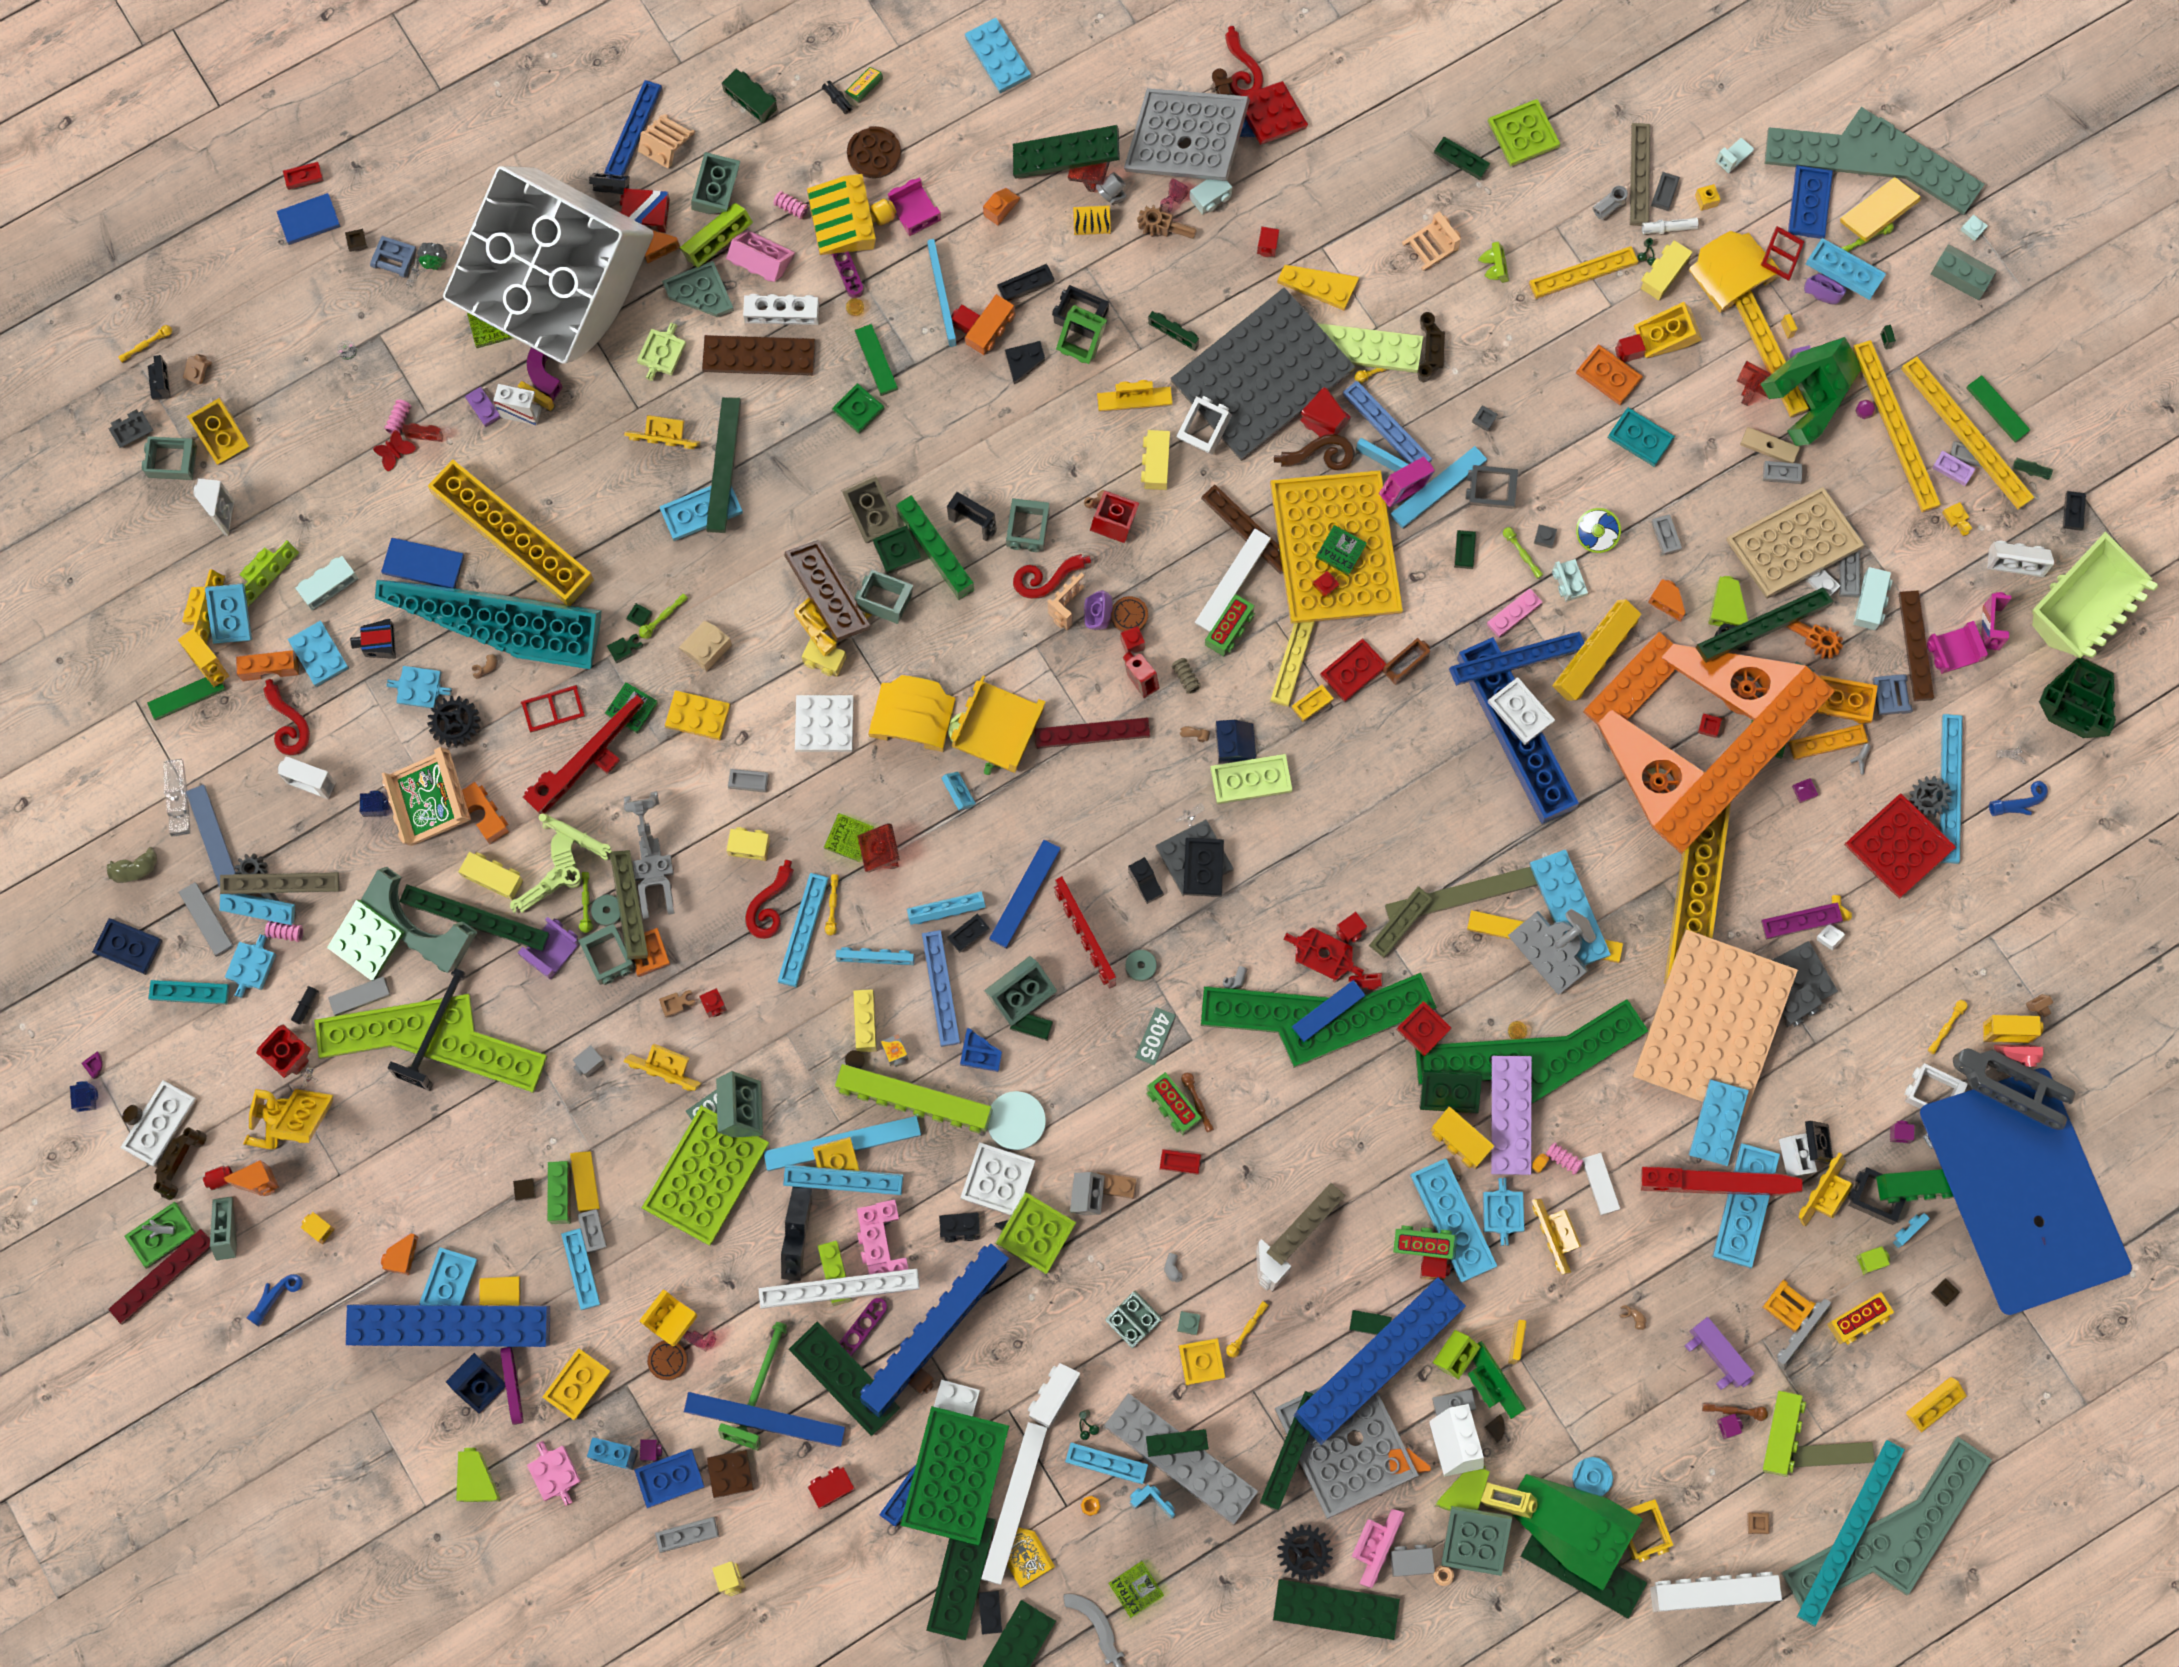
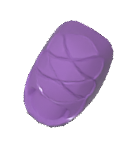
M1821 273L1809 277L1804 285L1805 293L1812 294L1817 300L1828 304H1838L1846 292V288Z
M1101 590L1085 599L1084 619L1085 625L1089 629L1095 631L1106 629L1111 619L1112 597L1108 592Z

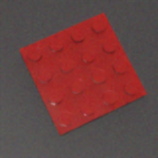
M1901 793L1844 844L1899 899L1956 848Z

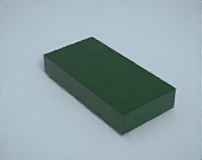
M1457 530L1454 568L1473 569L1476 532Z
M1027 1014L1010 1026V1030L1047 1041L1053 1021Z
M1352 1310L1349 1330L1377 1335L1391 1322L1392 1317Z

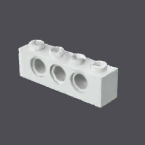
M758 294L744 295V321L749 324L818 325L819 300L818 297L812 295L797 297L795 295L778 296L775 294L760 296ZM762 306L767 307L765 310H759ZM779 307H786L782 311L777 310ZM798 307L804 308L802 311H796Z

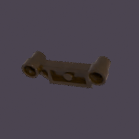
M1424 312L1420 317L1421 329L1426 333L1425 363L1421 364L1417 371L1420 382H1427L1439 368L1444 366L1445 331H1441L1434 323L1435 316L1431 312Z
M187 1127L181 1136L176 1139L173 1138L154 1172L156 1174V1183L153 1189L160 1193L161 1197L167 1200L175 1198L178 1188L171 1184V1180L190 1146L201 1147L204 1145L207 1139L205 1133Z

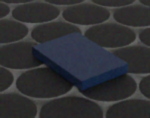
M109 918L92 953L146 975L163 940Z

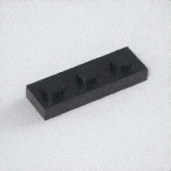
M1044 264L997 284V289L1003 299L1010 301L1055 282V279L1048 265Z

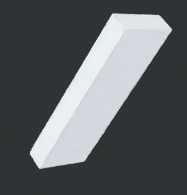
M1598 1153L1582 1158L1600 1215L1620 1210L1602 1154Z

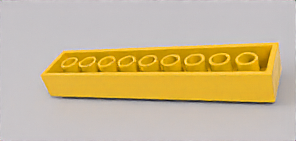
M452 459L429 483L428 488L433 496L565 605L571 606L594 581L590 571L455 460Z
M1731 803L1681 855L1664 984L1667 982L1686 929L1711 939L1713 938Z

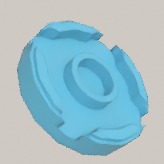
M1596 1457L1585 1458L1577 1463L1573 1470V1485L1578 1490L1602 1496L1611 1488L1613 1474L1609 1465L1602 1459Z

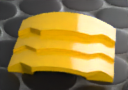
M1733 231L1719 236L1700 248L1698 261L1689 268L1690 273L1720 313L1734 305L1738 297L1762 283L1766 286L1780 277L1761 266L1765 252L1750 233L1742 235ZM1768 257L1767 263L1779 269L1773 259Z
M901 675L891 683H881L868 735L869 737L888 741V737L917 742L924 744L925 749L943 752L956 698L945 694L939 682Z

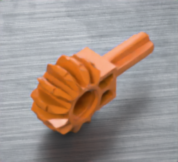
M1799 621L1785 626L1805 637V644L1811 647V649H1816L1815 655L1822 654L1821 659H1824L1825 655L1832 659L1833 655H1839V650L1843 648L1841 644L1843 638L1838 637L1839 631L1833 633L1832 627L1826 631L1824 627L1822 628L1815 624L1812 629ZM1822 641H1829L1831 645L1826 646Z

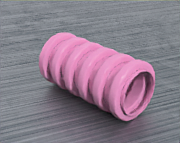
M783 191L778 192L774 198V206H779L780 209L784 208L785 212L788 211L789 214H793L795 217L798 216L800 220L808 212L807 204L803 205L802 201L799 202L798 199H794L792 196L789 197Z
M399 399L395 401L394 410H391L392 415H389L390 420L386 422L387 425H385L384 429L390 434L395 430L401 433L402 425L405 424L404 420L407 419L406 415L409 414L411 405L404 400Z
M268 921L265 927V935L269 938L272 936L275 939L283 938L284 940L289 939L290 941L300 942L303 937L302 925H285Z
M1556 1142L1553 1143L1546 1156L1552 1158L1551 1161L1555 1160L1556 1164L1559 1165L1560 1163L1562 1168L1566 1167L1568 1172L1572 1171L1573 1175L1576 1174L1582 1166L1583 1160H1578L1577 1156H1572L1573 1153L1570 1152L1569 1154L1567 1153L1568 1150H1563L1562 1146L1558 1147Z

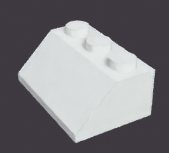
M198 479L197 485L194 486V496L222 533L228 536L234 499L221 481Z
M1996 541L1989 548L1987 569L2044 577L2054 565L2051 550L2041 546L2027 547L2021 543L2013 545L2007 544L2005 541Z
M1261 1239L1256 1249L1259 1284L1268 1291L1270 1289L1273 1292L1289 1274L1291 1265L1285 1262L1281 1266L1266 1252L1270 1246Z
M1059 1363L1058 1367L1053 1366L1048 1375L1051 1377L1048 1384L1043 1383L1038 1392L1040 1394L1037 1402L1033 1400L1028 1408L1030 1412L1029 1417L1048 1429L1053 1425L1081 1378L1079 1372Z
M1469 1404L1448 1408L1429 1421L1444 1477L1483 1469L1484 1457Z

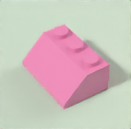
M745 230L732 239L726 259L732 261V264L748 269L750 273L763 276L767 281L775 282L782 277L795 252L756 233Z

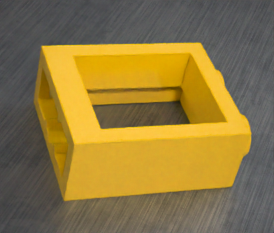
M191 629L177 639L187 655L213 687L229 677V674L218 658L194 629Z
M1992 1015L1983 1022L1984 1042L2032 1043L2043 1033V1023L2040 1022V1016Z
M1653 1499L1627 1509L1635 1515L1651 1510L1664 1543L1637 1553L1631 1539L1628 1550L1632 1560L1638 1559L1640 1563L1651 1559L1650 1554L1657 1552L1659 1556L1670 1552L1668 1547L1674 1545L1656 1500Z

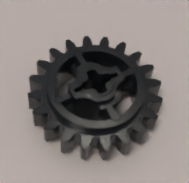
M450 696V701L443 698V704L436 702L438 708H431L434 715H428L431 721L427 723L431 727L429 730L430 734H434V740H439L440 745L446 742L448 748L451 747L452 743L458 748L459 742L466 746V739L472 742L470 735H478L474 729H480V725L476 722L481 721L480 717L477 716L479 711L474 709L475 705L473 703L469 704L467 698L462 702L460 696L457 697L456 701L453 696ZM465 712L468 714V724L463 722V714ZM441 719L445 722V730L443 732L440 729Z
M1300 1524L1299 1531H1297L1293 1526V1534L1286 1531L1287 1539L1280 1538L1284 1546L1277 1547L1278 1550L1282 1551L1281 1554L1277 1555V1558H1283L1279 1565H1286L1287 1568L1284 1570V1573L1292 1571L1291 1578H1294L1297 1574L1299 1581L1303 1579V1576H1306V1580L1309 1582L1311 1575L1318 1579L1317 1572L1324 1575L1323 1566L1330 1567L1326 1560L1333 1559L1332 1556L1327 1554L1333 1548L1326 1547L1331 1541L1323 1540L1326 1533L1318 1535V1527L1311 1531V1525L1309 1524L1307 1530H1304L1303 1525ZM1301 1536L1309 1537L1304 1544L1293 1542L1294 1539ZM1315 1541L1321 1548V1557L1313 1550ZM1305 1548H1308V1553L1310 1554V1557L1306 1556L1305 1558H1302V1553L1300 1552V1549L1304 1550ZM1289 1549L1293 1550L1297 1557L1294 1565L1289 1558ZM1308 1561L1317 1564L1316 1567L1309 1570L1301 1569L1303 1564Z

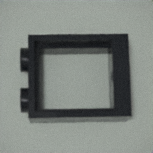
M1069 285L1067 290L1062 291L1060 296L1061 302L1059 306L1056 305L1054 307L1052 315L1054 316V323L1063 327L1066 318L1062 316L1071 298L1097 308L1095 314L1105 319L1109 311V301ZM1073 321L1069 329L1092 340L1095 331Z
M1866 1167L1859 1171L1855 1178V1182L1858 1183L1856 1188H1852L1849 1193L1848 1200H1850L1848 1206L1894 1225L1899 1219L1906 1199H1900V1202L1892 1203L1889 1213L1859 1201L1868 1176L1876 1179V1177L1883 1175Z

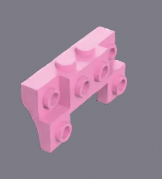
M890 1200L876 1203V1205L857 1208L861 1231L857 1235L859 1244L864 1246V1252H861L863 1264L867 1263L869 1275L909 1270L907 1258L891 1261L884 1223L899 1220L896 1201Z

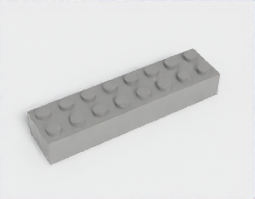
M1129 1393L1104 1425L1105 1429L1233 1526L1258 1492L1206 1451L1148 1457L1146 1436L1177 1433L1179 1431Z

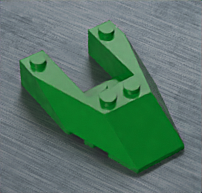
M1842 337L1796 353L1761 383L1769 399L1783 398L1798 385L1811 410L1787 430L1796 446L1810 445L1824 432L1860 373L1861 366L1847 339Z

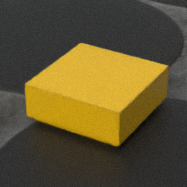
M1791 314L1784 315L1781 325L1787 339L1794 337L1797 326Z

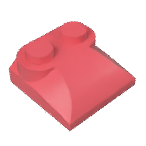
M1994 1045L1996 1052L2025 1066L2035 1067L2037 1063H2041L2043 1057V1047Z

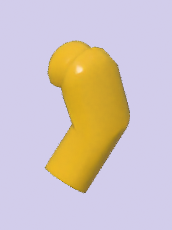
M1831 896L1832 903L1838 902L1843 921L1851 920L1852 913L1841 906V896Z

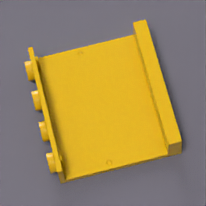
M982 675L981 680H977L973 687V691H975L973 697L969 696L966 702V713L962 712L960 715L958 730L954 729L950 739L953 740L952 747L1015 773L1044 710L1046 701L1038 699L1037 703L1031 702L984 682L985 676Z

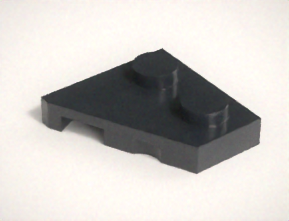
M1041 341L1005 349L1014 384H1017L1019 379L1025 374H1029L1035 366L1045 361Z

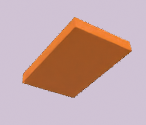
M1599 344L1576 371L1577 375L1619 405L1624 402L1643 378L1641 374Z

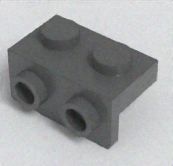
M1809 984L1788 997L1782 1012V1016L1787 1022L1785 1024L1787 1028L1791 1025L1796 1027L1804 1021V1016L1808 1014L1811 1017L1819 1011L1818 1007L1822 1002Z

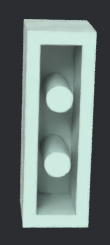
M343 556L331 560L325 568L318 569L309 579L302 580L295 588L313 611L358 580V577Z
M1868 567L1864 574L1853 625L1876 630L1879 625L1883 624L1885 614H1882L1883 607L1886 608L1889 599L1886 593L1892 585V579H1890L1891 572Z

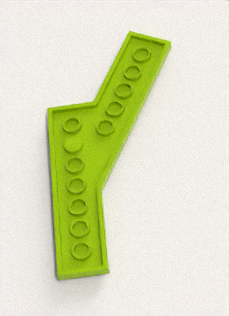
M469 994L453 996L424 1056L425 1058L532 1093L535 1092L547 1060V1055L475 1032ZM443 998L316 1019L314 1022L318 1057L323 1059L388 1047H395L417 1054Z

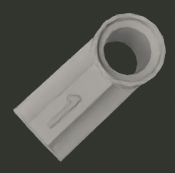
M1615 186L1611 193L1592 208L1595 215L1599 219L1604 220L1617 208L1623 207L1628 194L1626 188ZM1615 195H1620V196H1622V198H1621V199H1617V198H1615Z

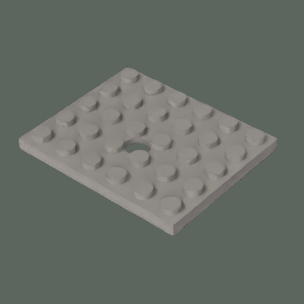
M1147 88L1125 162V171L1227 181L1250 102L1249 97ZM1185 138L1191 139V145L1188 148H1179V142L1184 141Z
M1321 1387L1310 1391V1393L1315 1394ZM1378 1392L1322 1445L1309 1434L1299 1459L1326 1519L1334 1517L1419 1476ZM1303 1395L1275 1408L1286 1434H1288L1294 1419L1293 1415L1297 1411ZM1351 1431H1357L1362 1434L1363 1442L1360 1445L1352 1446L1349 1444L1347 1436ZM1401 1449L1410 1470L1401 1474H1395L1399 1470V1462L1395 1458L1388 1457L1389 1451ZM1389 1460H1394L1397 1463V1469L1393 1472H1390Z

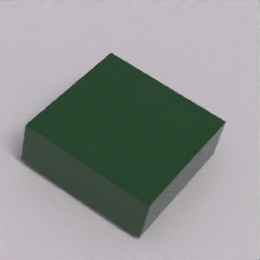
M1890 324L1885 325L1880 333L1886 350L1892 349L1896 342Z
M635 603L626 620L638 627L645 626L653 613Z

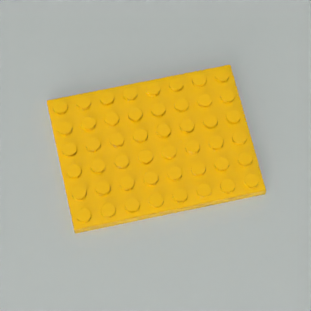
M1381 470L1270 481L1291 624L1402 613L1403 609L1386 502L1379 495L1383 487ZM1334 525L1367 543L1349 576L1316 558L1317 553ZM1328 571L1340 585L1324 598L1313 586V582Z

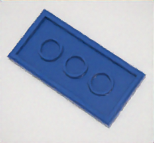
M1796 166L1788 232L1792 235L1818 239L1825 238L1833 175L1832 170Z
M391 538L381 573L415 582L455 589L465 555L460 552Z

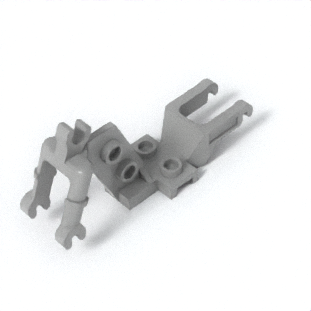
M657 791L651 792L648 799L632 801L631 796L624 797V810L635 813L640 819V825H637L639 836H642L641 841H639L641 860L632 861L635 881L643 880L638 885L643 919L650 918L646 895L647 887L659 884L664 886L668 915L675 914L671 884L665 877L674 875L671 855L661 856L659 839H653L649 823L646 824L644 818L648 809H652L660 804Z

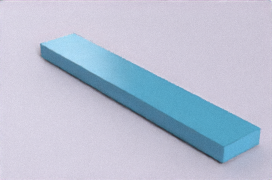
M930 239L927 241L948 344L950 347L956 346L954 328L935 241Z
M1474 446L1394 510L1390 516L1402 529L1405 528L1467 478L1468 470H1472L1473 465L1482 466L1487 462V458Z
M813 873L809 874L777 981L780 984L797 988L829 877Z
M785 1165L783 1186L902 1195L903 1174Z

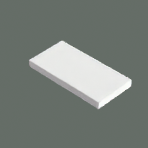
M162 1080L142 1112L141 1119L134 1125L120 1148L156 1167L197 1099Z

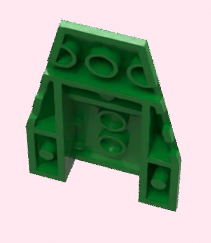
M1526 1474L1517 1491L1531 1493L1537 1499V1509L1533 1513L1532 1518L1515 1514L1511 1515L1556 1557L1567 1570L1604 1590L1643 1519L1608 1498ZM1512 1497L1509 1503L1520 1506L1522 1499Z

